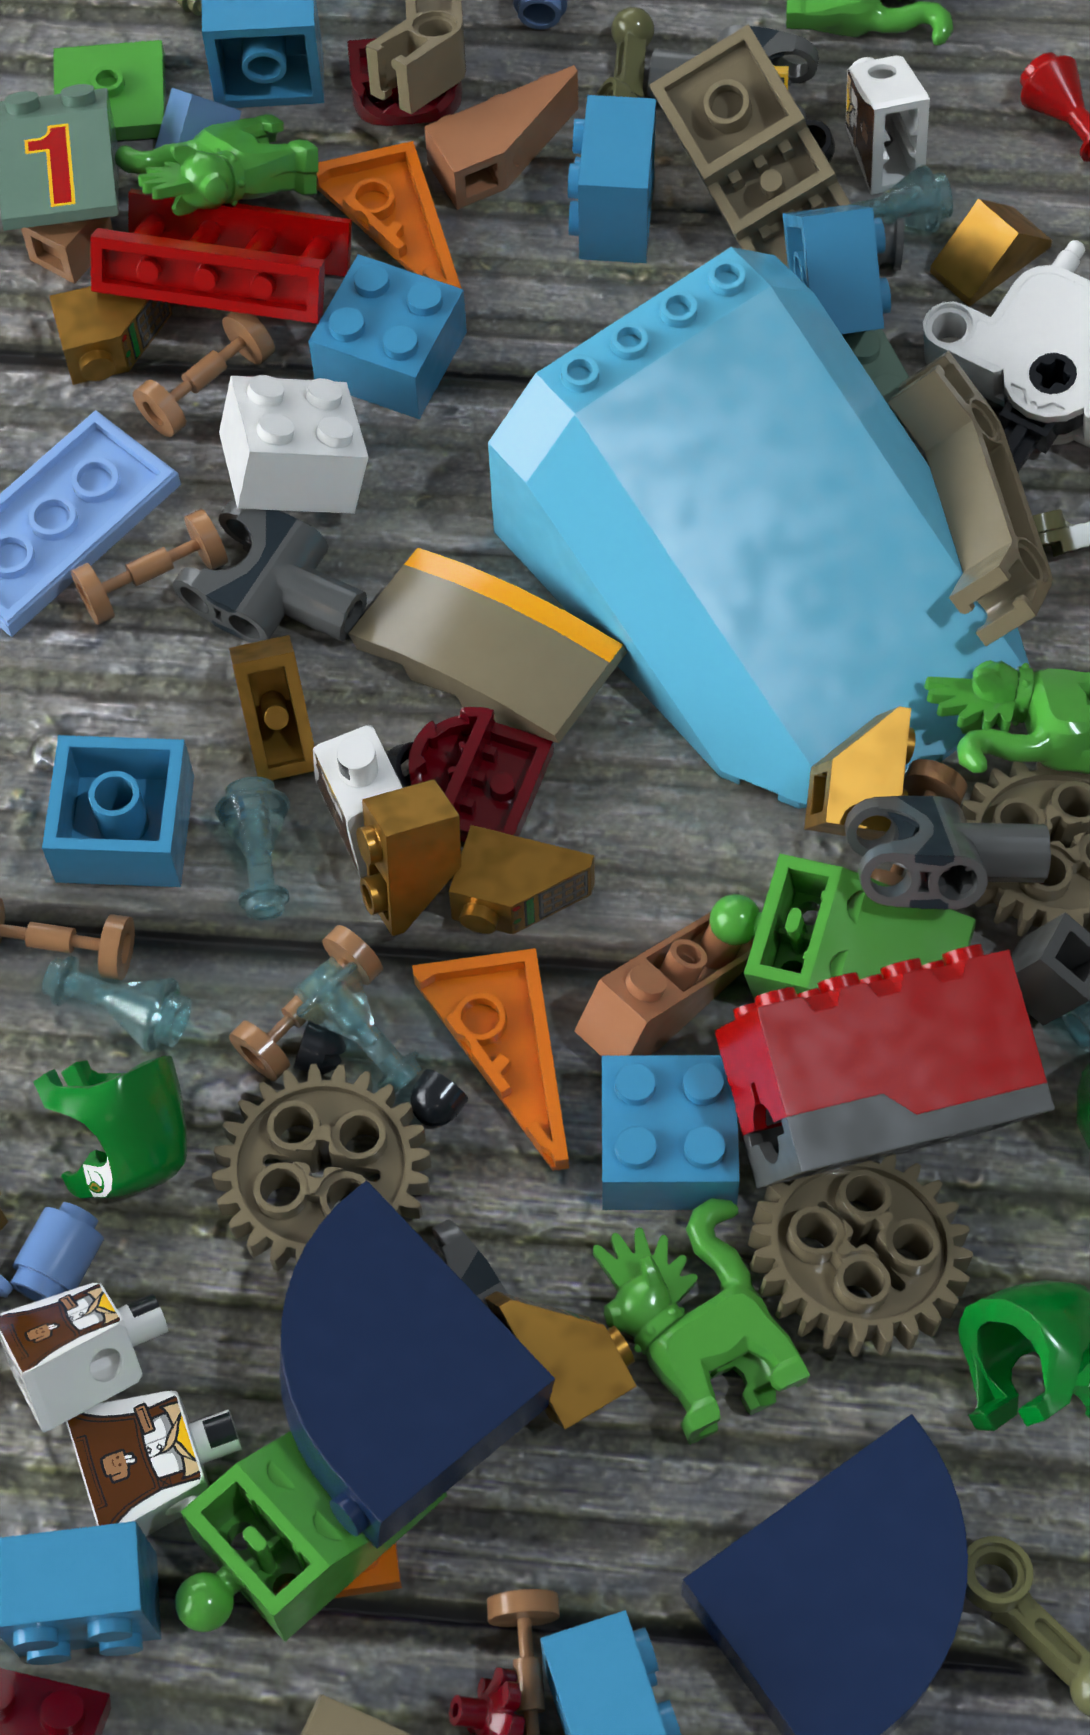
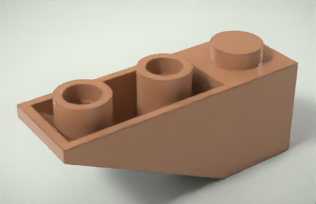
M573 65L556 73L544 75L534 82L507 93L495 95L485 102L458 113L446 115L438 121L424 126L427 163L457 210L506 190L578 110V70Z
M711 912L600 978L574 1032L601 1057L653 1054L662 1048L745 970L754 938L750 942L739 946L725 944L712 932L709 921Z

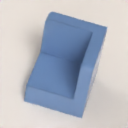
M172 88L155 149L165 144L192 140L200 131L210 125L239 120L242 111Z

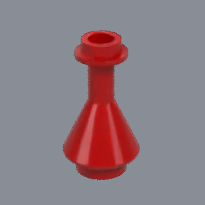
M1051 52L1042 54L1031 61L1021 74V102L1028 109L1067 122L1083 141L1079 152L1080 157L1084 161L1090 162V113L1084 105L1077 62L1068 55L1057 56Z

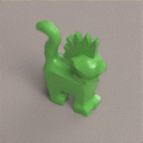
M787 0L786 28L811 29L842 36L859 37L870 31L905 33L920 24H928L933 28L932 42L937 46L945 44L954 30L950 12L935 2L918 1L903 7L888 8L882 5L880 0Z
M272 114L210 125L200 131L192 140L165 144L150 151H139L130 146L123 145L118 148L115 154V163L120 169L127 173L140 174L138 175L139 186L143 187V193H152L153 199L177 196L171 208L172 212L179 216L190 214L199 208L218 209L221 205L228 203L236 206L237 202L241 199H256L282 191H295L307 196L317 194V172H319L318 148L308 140H293L288 144H269V142L276 141L277 133L284 131V122Z
M989 660L981 663L974 669L972 679L926 678L924 688L929 690L927 701L939 704L937 715L941 717L959 715L957 726L960 727L962 734L966 735L958 742L957 753L959 764L973 773H984L987 770L985 754H990L1011 762H1040L1044 767L1057 771L1090 774V672L1084 673L1053 668L1033 671V668H1030L1028 663H1024L1015 669L1003 661L994 662ZM1011 722L1014 726L1025 722L1028 735L1008 733ZM994 725H998V727L1000 728V730L991 729V728H992Z
M710 1198L694 1208L690 1216L686 1231L692 1249L701 1260L714 1270L721 1282V1289L718 1295L685 1314V1309L677 1304L695 1286L698 1277L693 1273L680 1276L687 1261L685 1255H680L671 1264L667 1263V1236L662 1235L659 1238L654 1255H651L644 1230L640 1227L636 1228L634 1233V1253H632L618 1233H613L611 1236V1245L616 1259L600 1245H594L592 1250L594 1258L618 1291L615 1298L604 1306L606 1324L609 1328L615 1326L620 1332H624L634 1338V1351L642 1352L643 1355H646L651 1370L663 1386L681 1402L686 1415L680 1425L689 1445L718 1432L717 1422L720 1420V1409L710 1381L711 1379L733 1369L745 1384L741 1401L751 1416L776 1403V1390L781 1392L794 1386L798 1388L807 1383L810 1377V1373L789 1335L771 1317L763 1299L755 1291L751 1274L737 1250L715 1235L714 1228L717 1224L732 1219L739 1214L737 1205L731 1200Z

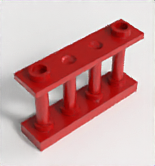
M131 189L128 192V232L97 228L90 236L91 292L318 324L323 316L325 274L345 277L350 269L352 219L239 203L236 206H232L230 203L223 204L218 209L199 208L190 214L179 216L175 215L171 208L177 196L153 199L152 193L145 194L143 190Z

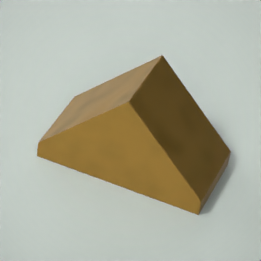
M978 199L931 264L930 273L970 307L1051 248L1052 240L1013 206Z

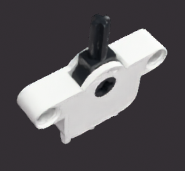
M1077 240L1070 241L1065 250L1059 253L1052 265L1036 266L1023 272L1015 280L992 317L964 304L952 301L942 302L933 306L926 313L923 321L926 364L928 365L949 350L981 395L1004 406L999 414V420L1005 432L1018 473L1034 449L1046 454L1051 445L1067 444L1073 440L1090 448V280L1074 273L1080 264L1081 257L1085 253V246ZM950 336L960 338V340L951 343L940 341V339Z

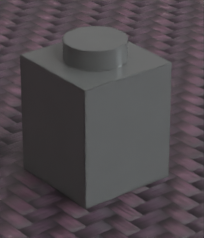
M1065 912L1019 940L1011 957L1027 1013L1044 1026L1090 1001V933Z

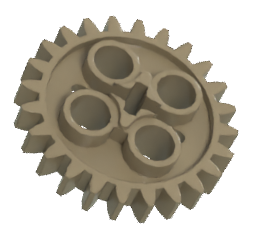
M1013 762L1009 776L997 768L993 769L988 784L977 782L973 787L970 800H964L961 809L967 823L1045 824L1050 834L1051 861L1048 878L1044 882L1049 886L1039 883L988 882L985 893L974 905L980 907L994 902L998 908L993 922L999 924L1013 916L1018 919L1017 935L1021 937L1028 932L1032 925L1041 927L1065 912L1090 933V774L1057 771L1044 767L1040 762L1036 763L1033 771H1029L1023 762Z
M316 1064L310 1065L307 1082L298 1083L289 1069L283 1071L285 1089L276 1092L270 1085L261 1082L259 1088L263 1102L259 1106L243 1099L238 1102L241 1115L245 1120L244 1124L225 1121L223 1124L226 1138L234 1145H220L214 1148L217 1163L227 1167L212 1173L216 1190L226 1192L217 1199L219 1209L222 1215H235L228 1223L235 1239L250 1234L246 1245L252 1257L255 1258L271 1247L270 1261L273 1269L279 1271L290 1257L295 1258L297 1264L305 1245L320 1223L328 1216L340 1199L347 1197L367 1180L364 1177H370L375 1174L381 1175L378 1181L368 1182L400 1216L421 1219L423 1215L421 1203L411 1195L430 1193L429 1177L419 1173L432 1167L429 1150L418 1148L426 1141L423 1125L408 1126L414 1118L412 1105L409 1102L393 1107L396 1097L394 1087L391 1084L382 1087L373 1094L371 1073L368 1071L362 1073L356 1082L351 1084L347 1082L345 1067L342 1064L337 1066L331 1080H322L320 1070ZM303 1125L312 1129L311 1134L299 1143H287L280 1139L281 1135L293 1126ZM367 1134L378 1140L371 1150L364 1153H354L345 1148L346 1144L358 1135ZM269 1158L280 1161V1163H273L269 1166L264 1165V1162ZM322 1163H331L333 1167H327L324 1170L323 1177L312 1176V1173L320 1171ZM281 1187H291L299 1191L297 1198L286 1206L276 1207L266 1202L269 1195Z
M895 1154L884 1157L881 1164L871 1160L767 1186L763 1198L765 1201H758L752 1219L757 1225L752 1226L748 1246L756 1249L750 1264V1270L756 1273H766L759 1290L761 1297L781 1294L782 1298L775 1314L778 1319L788 1317L795 1312L802 1317L797 1335L803 1337L815 1327L824 1330L822 1341L823 1348L829 1350L834 1345L838 1336L847 1338L852 1356H858L864 1340H872L879 1355L886 1356L893 1336L907 1350H910L915 1345L919 1330L933 1337L940 1326L941 1317L948 1319L952 1317L959 1302L957 1297H962L970 1278L964 1272L967 1271L972 1260L973 1252L962 1247L970 1230L966 1225L951 1224L959 1208L957 1202L938 1204L936 1201L943 1185L940 1180L930 1182L924 1186L917 1182L921 1165L918 1163L913 1164L902 1173L895 1169ZM858 1201L864 1203L872 1211L859 1210L851 1205L850 1202ZM809 1237L816 1239L824 1248L816 1249L809 1247L800 1238ZM896 1249L909 1250L917 1255L920 1260L904 1258ZM846 1286L861 1287L872 1298L855 1296L848 1291Z

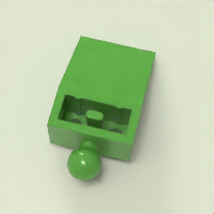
M780 853L762 912H760L756 903L749 897L741 894H730L722 897L715 903L709 919L712 932L725 944L739 946L750 942L754 938L744 971L753 999L758 995L787 987H795L797 995L818 988V982L848 973L857 972L859 979L880 974V969L885 966L909 959L920 958L922 965L941 960L944 953L970 946L976 925L975 918L952 909H919L886 906L876 903L865 894L857 872L836 865ZM871 878L872 882L879 886H890ZM807 911H818L816 923L814 925H805L803 914ZM799 969L801 970V973L792 972L789 970Z
M290 1431L237 1462L180 1511L193 1539L220 1569L216 1573L200 1572L193 1574L180 1585L175 1598L177 1615L185 1626L194 1631L210 1632L216 1630L229 1619L234 1606V1595L240 1591L283 1641L286 1642L445 1499L447 1493L445 1492L377 1549L363 1532L358 1536H353L337 1520L329 1505L332 1498L312 1474ZM243 1532V1538L248 1547L245 1550H237L232 1547L234 1537ZM287 1582H290L285 1588H283V1589L278 1593L279 1588H280L283 1584H285V1583H287Z

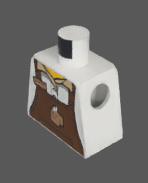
M895 55L880 59L863 57L856 60L847 70L846 128L871 195L925 184L930 98L902 56ZM890 134L893 139V142L889 146L885 147L884 142L891 141L888 135Z
M372 725L360 727L322 742L313 748L316 784L360 878L367 876V864L361 856L356 836L357 828L364 826L362 799L402 788Z
M90 1283L0 1313V1341L12 1374L43 1433L138 1383L142 1378V1371L133 1347L168 1332L166 1320L154 1294L116 1309L101 1283Z
M164 1391L99 1403L66 1421L97 1526L136 1521L146 1537L182 1517L180 1511L210 1486L204 1463L242 1450L229 1409L190 1423L177 1391Z

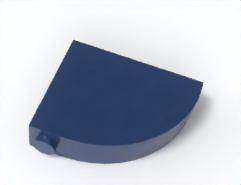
M367 1180L336 1205L320 1223L305 1245L293 1270L282 1314L279 1370L282 1401L290 1430L302 1457L312 1474L332 1498L329 1505L333 1514L350 1534L358 1536L363 1532L378 1549L544 1411L549 1405L555 1378Z
M911 1414L683 1579L682 1597L782 1735H889L915 1709L931 1686L953 1643L962 1615L967 1588L968 1550L966 1528L960 1501L950 1473L937 1448L916 1418Z

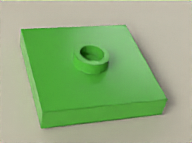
M162 40L54 48V94H61L60 92L64 88L77 84L92 85L94 89L108 88L117 141L158 138L166 110L165 53Z

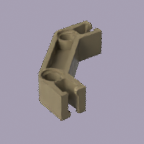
M405 0L406 20L366 45L371 95L385 100L392 95V89L398 87L399 108L409 114H413L465 77L466 56L462 0Z
M948 350L903 381L898 387L899 392L893 395L887 403L926 454L962 567L963 574L950 594L949 599L962 614L971 612L975 607L973 604L975 601L983 607L987 613V619L985 624L977 629L976 634L983 644L988 646L1037 615L1052 585V574L1000 420Z

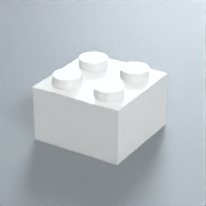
M257 375L254 377L230 376L219 434L237 509L355 514L369 457L347 382H334L324 378L314 380L283 379L268 375Z

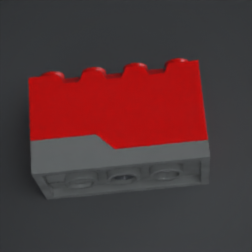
M981 944L966 946L942 954L943 959L924 965L921 964L920 958H914L885 966L880 969V974L859 979L857 972L832 977L818 982V988L797 995L795 987L770 991L754 997V1003L733 1009L735 1020L715 1030V1035L727 1080L735 1101L736 1113L756 1188L759 1189L1003 1128L1055 1110L1010 950L984 955Z

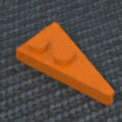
M413 141L318 162L317 190L349 219H352L359 228L407 271L461 288Z
M536 948L412 965L414 982L418 990L552 1171L569 1169V1157Z

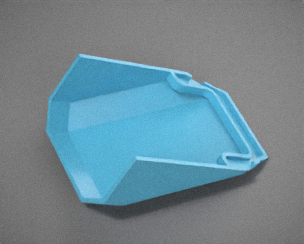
M730 247L535 373L488 442L494 533L568 613L624 645L627 654L618 664V667L721 778L736 784H740L741 780H744L778 794V801L798 809L807 808L811 767L875 716L899 706L911 708L910 727L914 729L916 738L913 756L910 762L905 765V772L908 765L914 760L928 759L942 762L957 751L958 742L966 734H962L960 727L957 726L959 715L944 717L937 715L939 704L927 701L929 690L924 688L926 678L972 679L974 669L981 663L989 660L994 662L1003 661L1015 669L1024 663L1029 664L1018 627L985 646L976 634L977 629L984 625L987 619V613L983 607L975 601L973 603L975 605L974 609L967 614H962L949 599L963 571L929 465L816 295L775 255Z

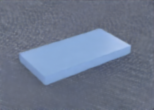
M96 410L0 493V628L11 637L74 582L71 570L87 562L92 566L181 485L178 472Z

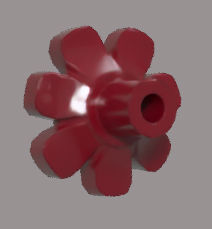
M497 1667L492 1679L483 1677L480 1679L477 1688L478 1698L461 1695L454 1696L449 1707V1721L451 1725L467 1727L468 1732L476 1735H523L525 1718L514 1714L521 1705V1691L519 1683H516V1672L513 1669Z

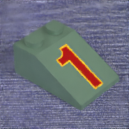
M77 84L64 88L60 92L61 94L38 96L36 92L22 91L10 94L4 101H0V207L4 231L119 216V167L115 163L118 143L108 88L94 89L92 85Z

